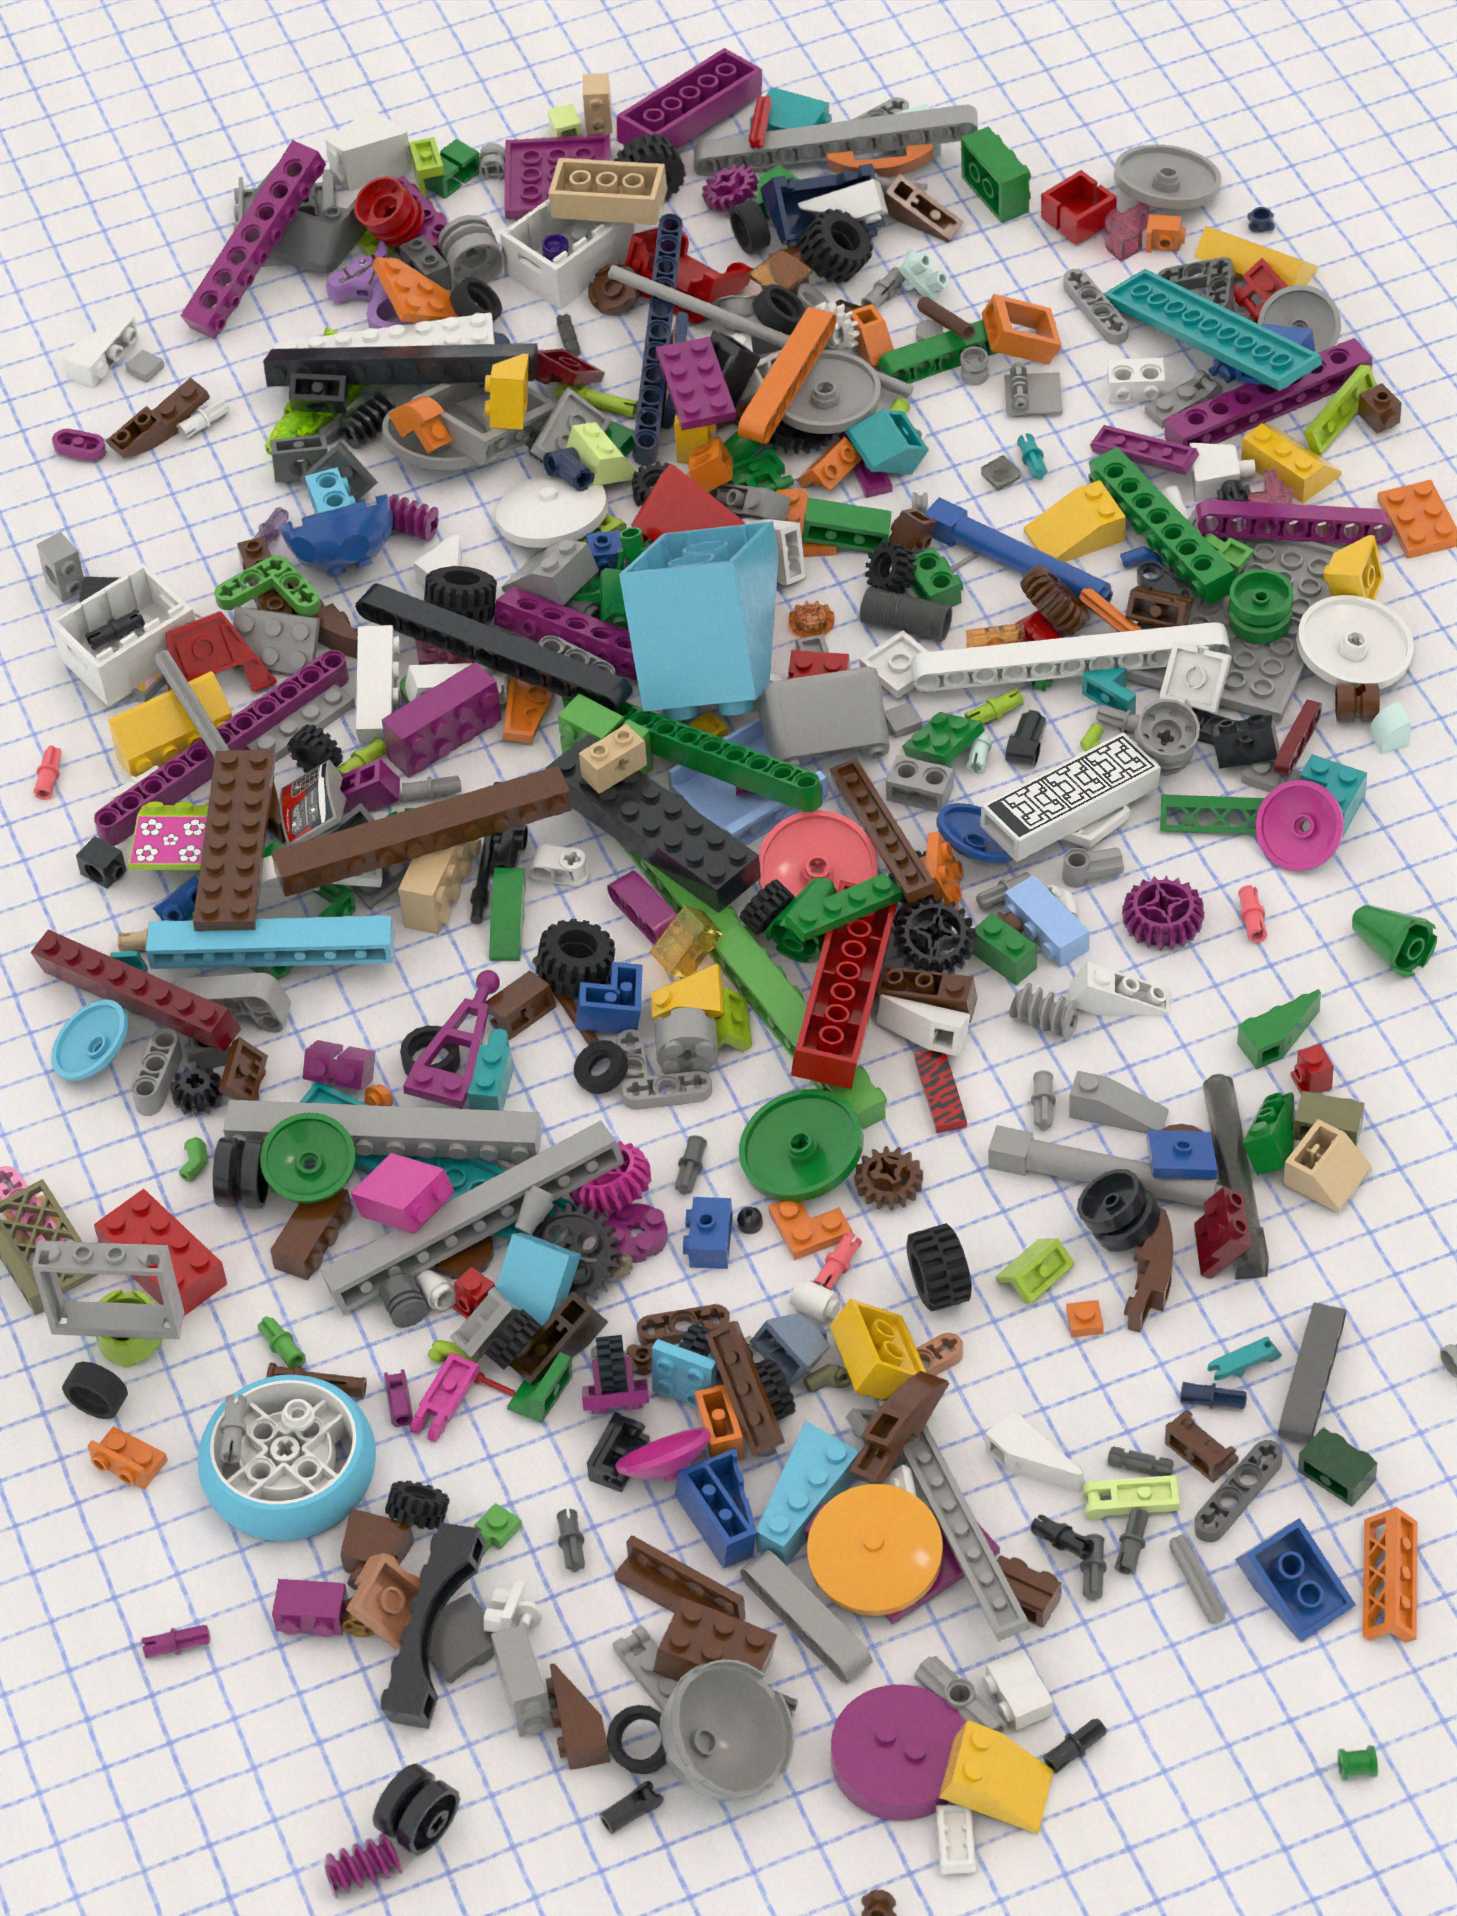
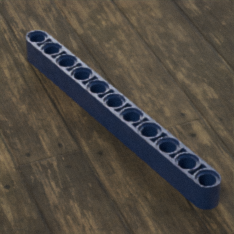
M670 213L663 215L659 220L652 280L676 290L683 221L678 215ZM650 295L632 452L633 460L642 466H646V463L650 462L653 464L657 459L665 380L656 356V347L670 344L674 310L673 303Z

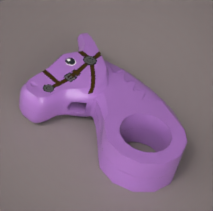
M379 241L378 249L374 255L361 256L328 278L326 283L327 294L333 302L339 304L350 299L371 300L366 313L369 328L378 329L393 325L414 324V322L386 321L391 318H397L398 315L372 266L376 257L389 258L384 241Z

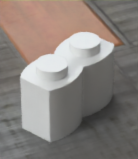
M1023 1649L985 1664L986 1676L982 1678L984 1687L989 1696L995 1695L1000 1702L998 1710L1001 1718L1006 1723L1010 1722L1016 1731L1053 1715L1052 1698Z

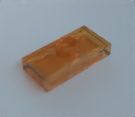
M1023 623L966 630V648L1025 642Z

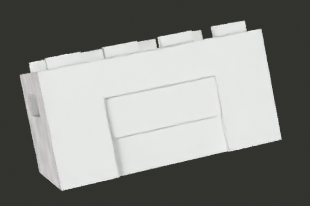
M547 199L500 233L501 247L505 259V274L561 310L588 288L590 281L592 283L595 279L594 275L598 270L608 264L625 263L631 236L635 234L634 223L555 219L551 217L550 202ZM550 234H560L568 239L569 250L568 252L563 251L551 262L542 256V240Z
M143 563L51 620L50 625L61 661L110 707L132 693L135 687L161 672L154 658L157 653L166 650V631L194 621L195 616L193 609ZM135 609L139 610L138 615L141 614L145 622L143 627L123 635V639L119 641L112 640L96 650L91 649V645L88 644L85 637L86 633L106 625L107 620L111 618L116 620Z

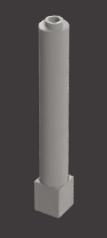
M996 1125L988 1149L990 1169L1026 1176L1027 1170L1086 1183H1091L1105 1172L1115 1169H1128L1138 1176L1146 1191L1150 1192L1153 1197L1204 1207V1202L1224 1187L1219 1185V1178H1154L1150 1163L1033 1139V1132Z

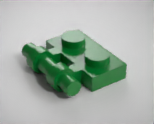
M773 448L733 463L732 480L728 481V483L759 487L757 484L768 480L770 483L762 485L760 488H768L776 492V490L793 486L794 480L791 475L780 477V475L785 474V465Z

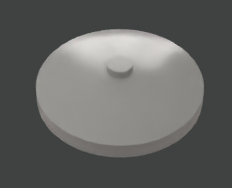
M1151 144L1137 146L1123 152L1115 163L1114 180L1126 195L1141 203L1164 209H1191L1208 204L1216 198L1220 189L1221 174L1215 164L1201 154L1182 147Z
M823 350L783 416L782 421L796 429L809 433L831 434L847 431L849 427L872 416L877 410L881 399L879 376L869 363L858 356L842 351Z
M453 404L443 409L446 413L482 434L492 430L489 428V423L471 409L458 404ZM388 414L383 420L381 436L385 447L394 456L409 464L433 470H459L478 464L449 445L428 454L416 433L402 438Z

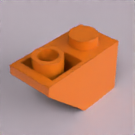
M870 304L852 310L853 314L850 319L851 321H858V324L854 326V330L860 332V335L854 338L858 342V346L855 348L863 359L876 369L878 368L879 358L884 353L894 349L885 320L875 306Z

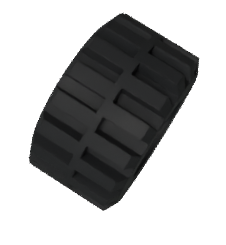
M644 134L641 138L635 137L631 143L627 142L623 145L624 149L618 151L616 154L618 158L614 159V161L665 164L667 182L665 199L669 200L672 198L671 195L673 193L677 194L680 190L679 186L684 184L686 171L672 141H669L665 136L660 137L659 134H653L652 136Z
M827 209L825 212H821L799 238V244L801 245L799 251L803 254V261L808 262V268L816 272L818 277H823L828 282L834 281L836 284L846 283L858 273L871 258L873 245L870 243L872 239L866 233L867 229L865 226H862L856 217H851L850 213H843L839 209L834 211Z
M448 566L437 568L426 575L424 601L485 624L495 616L497 581L487 572L472 567Z
M570 919L568 922L565 920L558 921L557 925L551 924L547 930L543 931L539 942L535 970L538 977L550 984L551 989L555 991L556 995H566L568 998L574 999V997H578L580 982L606 985L609 983L616 948H614L615 943L613 939L609 938L610 934L607 931H601V926L597 924L591 925L589 924L590 921L586 920L580 922L577 919Z
M945 1223L908 1234L906 1249L911 1274L918 1294L929 1311L933 1312L969 1301L972 1292L969 1267L959 1238L950 1225Z

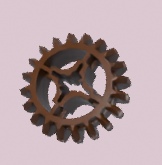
M1037 565L1035 568L1030 569L1021 580L1020 585L1026 597L1052 625H1055L1064 634L1073 635L1080 631L1089 620V613L1083 606V603L1079 601L1078 597L1057 575H1054L1046 567Z

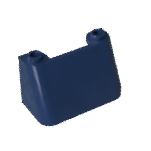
M873 164L860 165L858 172L843 170L840 174L794 180V177L786 180V176L773 177L760 188L781 245H787V248L798 245L800 247L799 238L819 214L800 209L798 203L872 179L876 180ZM881 215V220L873 223L859 221L862 226H865L867 229L866 233L871 238L877 236V231L886 226L883 215Z

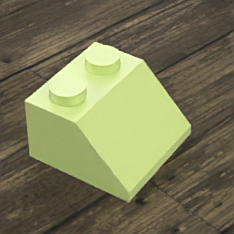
M596 422L572 426L566 448H575L579 454L580 462L594 473V482L590 484L591 486L632 480L636 469Z

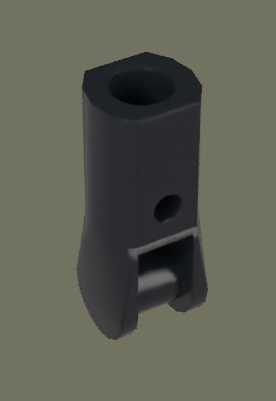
M651 1781L643 1782L627 1796L599 1813L602 1824L610 1834H614L637 1818L657 1809L663 1803V1796L654 1792V1785ZM639 1800H644V1802H642L641 1804H636V1802H638Z

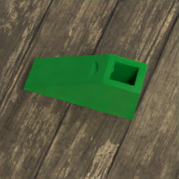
M1319 989L1309 994H1302L1291 1002L1282 1006H1275L1268 1012L1255 1018H1248L1238 1025L1237 1044L1256 1070L1282 1059L1320 1012L1321 991Z
M1293 1092L1283 1095L1281 1093H1274L1267 1096L1242 1143L1257 1176L1284 1169L1285 1161L1293 1152Z

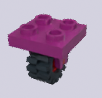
M622 1335L596 1337L598 1360H592L594 1385L582 1386L583 1410H590L591 1414H605L610 1412L611 1407L623 1406V1409L626 1411L642 1409L643 1404L649 1403L647 1379H633L631 1356H624Z

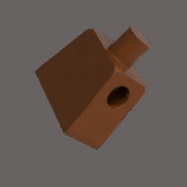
M352 1508L340 1555L343 1570L350 1573L347 1581L348 1586L354 1590L358 1589L354 1583L371 1556L381 1553L388 1554L396 1558L400 1565L414 1544L412 1527L407 1526L405 1522L401 1524L394 1519Z

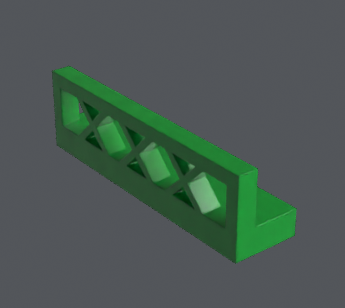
M1161 794L1160 830L1256 834V828L1245 826L1250 821L1256 826L1254 818L1257 816L1259 807L1265 798ZM1167 807H1180L1188 816L1180 825H1166ZM1185 807L1197 809L1190 814ZM1202 808H1210L1218 818L1210 826H1201L1193 816ZM1215 808L1227 810L1220 815ZM1232 809H1240L1249 819L1240 827H1231L1223 817ZM1246 810H1257L1252 816L1246 812ZM1191 819L1197 826L1184 824ZM1221 820L1227 827L1215 825Z

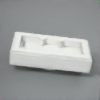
M958 1804L936 1805L941 1874L975 1873L976 1860L972 1810Z

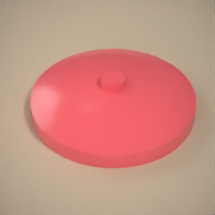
M815 810L812 812H800L787 817L768 833L759 851L761 879L758 882L760 889H764L765 885L771 883L772 880L778 879L794 896L813 878H827L833 882L836 890H838L840 880L859 884L878 875L876 851L867 833L848 817L831 811Z

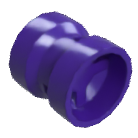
M550 234L542 240V256L551 262L563 251L568 252L569 250L568 239L563 235Z

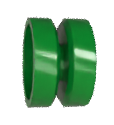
M1253 569L1235 578L1230 586L1228 613L1229 626L1233 633L1241 639L1252 643H1269L1279 640L1287 634L1292 625L1294 597L1293 586L1289 580L1279 572L1268 569Z

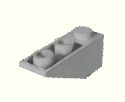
M724 483L708 492L736 516L741 518L755 517L785 521L791 498L760 487Z

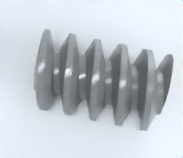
M1027 983L1023 990H1019L1010 1006L1009 1016L1011 1018L1018 1016V1020L1023 1023L1029 1020L1031 1026L1037 1027L1040 1025L1043 1031L1051 1029L1054 1035L1062 1034L1064 1039H1069L1072 1036L1078 1021L1077 1002L1075 1000H1072L1068 1007H1066V998L1061 996L1055 1003L1054 992H1049L1046 998H1043V988L1039 987L1032 994L1031 983Z

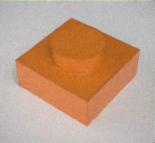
M1099 1300L1066 1304L1071 1338L1103 1334L1104 1326Z

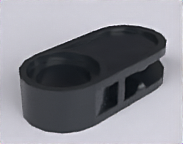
M1146 561L1138 566L1137 584L1139 586L1150 588V591L1156 589L1184 596V584L1160 563ZM1152 572L1158 576L1154 579H1148L1143 575Z

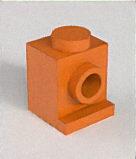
M1149 214L1146 253H1151L1152 249L1179 251L1180 244H1185L1186 228L1181 227V216Z

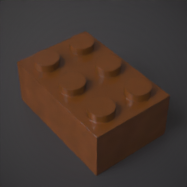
M682 1597L658 1647L653 1672L678 1682L683 1675L698 1665L727 1659L747 1663L765 1674L772 1659L778 1634Z

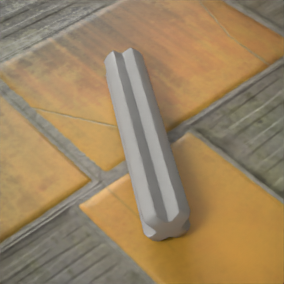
M1184 1535L1173 1537L1170 1540L1169 1548L1207 1620L1212 1624L1222 1621L1225 1618V1609L1187 1537Z

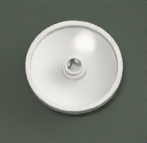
M547 474L524 481L509 490L499 501L495 516L500 533L510 542L531 548H548L566 539L579 540L585 537L586 534L593 532L605 519L608 512V502L605 490L601 485H589L587 490L578 491L562 477H550Z
M1355 595L1332 596L1314 603L1302 616L1296 634L1298 652L1304 663L1321 679L1335 686L1336 684L1352 683L1355 688H1358L1361 683H1378L1379 689L1388 687L1396 683L1406 673L1414 652L1411 632L1400 616L1377 601Z

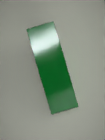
M494 868L490 917V961H520L525 917L526 877L524 868Z

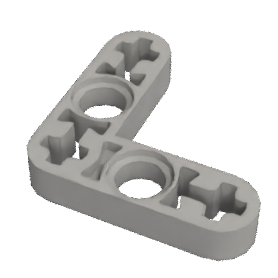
M632 1029L619 1033L616 1038V1044L625 1052L628 1058V1066L638 1065L642 1068L635 1074L626 1073L625 1078L621 1081L623 1102L628 1108L647 1109L703 1102L710 1098L712 1094V1080L707 1073L703 1071H690L648 1076L642 1034ZM633 1042L634 1054H628L627 1043ZM695 1084H701V1089H695ZM681 1085H684L685 1091L681 1092ZM663 1086L675 1088L672 1094L664 1095L659 1092ZM649 1089H653V1095H650ZM639 1091L640 1096H633V1092Z

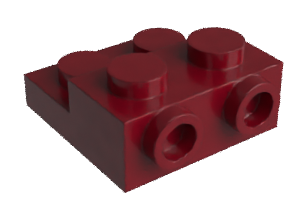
M563 348L538 350L540 371L535 380L540 383L549 385L551 382H562L565 385L575 387L576 384L590 385V383H598L603 380L604 371Z
M1222 1187L1204 1202L1205 1214L1194 1222L1200 1274L1208 1279H1212L1251 1247L1244 1194L1226 1187Z

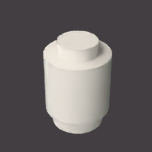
M799 1281L790 1296V1304L794 1305L797 1311L823 1323L829 1318L833 1319L840 1308V1301H838V1294L811 1281Z

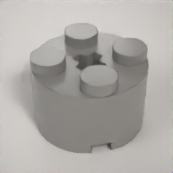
M692 1007L677 1008L670 1011V1016L664 1019L662 1016L658 1018L654 1026L656 1058L663 1074L703 1071L709 1074L711 1067L716 1063L719 1056L715 1019L707 1017L705 1011Z

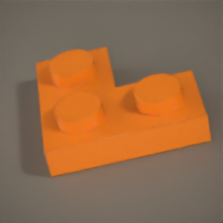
M780 1201L768 1206L769 1215L794 1260L839 1244L845 1232L853 1233L840 1207L810 1218L801 1201Z

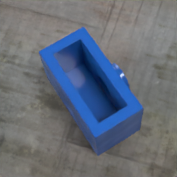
M693 1197L692 1209L686 1210L685 1219L686 1228H690L689 1235H684L683 1254L689 1256L690 1267L728 1269L733 1221L731 1198Z

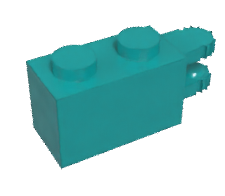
M501 1028L494 1029V1031H491L487 1045L480 1044L473 1079L467 1091L469 1109L503 1111L514 1071L507 1030L505 1031Z

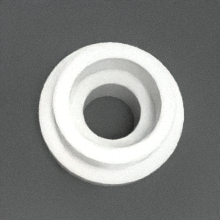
M294 1399L285 1405L281 1418L287 1429L302 1431L313 1424L315 1413L313 1407L305 1400Z

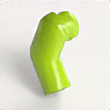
M1093 723L1080 742L1083 751L1086 752L1101 743L1099 739L1104 733V728L1101 725Z

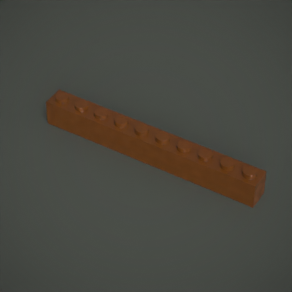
M558 765L271 851L274 871L285 897L300 894L313 888L330 885L366 872L389 867L409 859H416L429 853L445 850L469 841H475L485 836L501 833L525 824H531L548 817L561 815L572 810L571 792Z

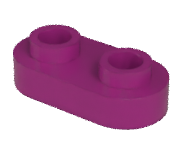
M66 428L57 431L52 437L54 451L62 456L96 461L106 453L105 441L98 434Z

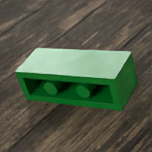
M808 497L803 522L802 541L875 553L873 551L875 546L879 547V543H886L888 541L892 511Z

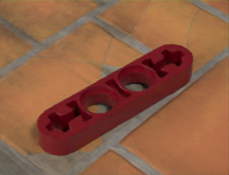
M1308 699L1305 701L1277 754L1274 773L1290 777L1318 725L1322 703Z

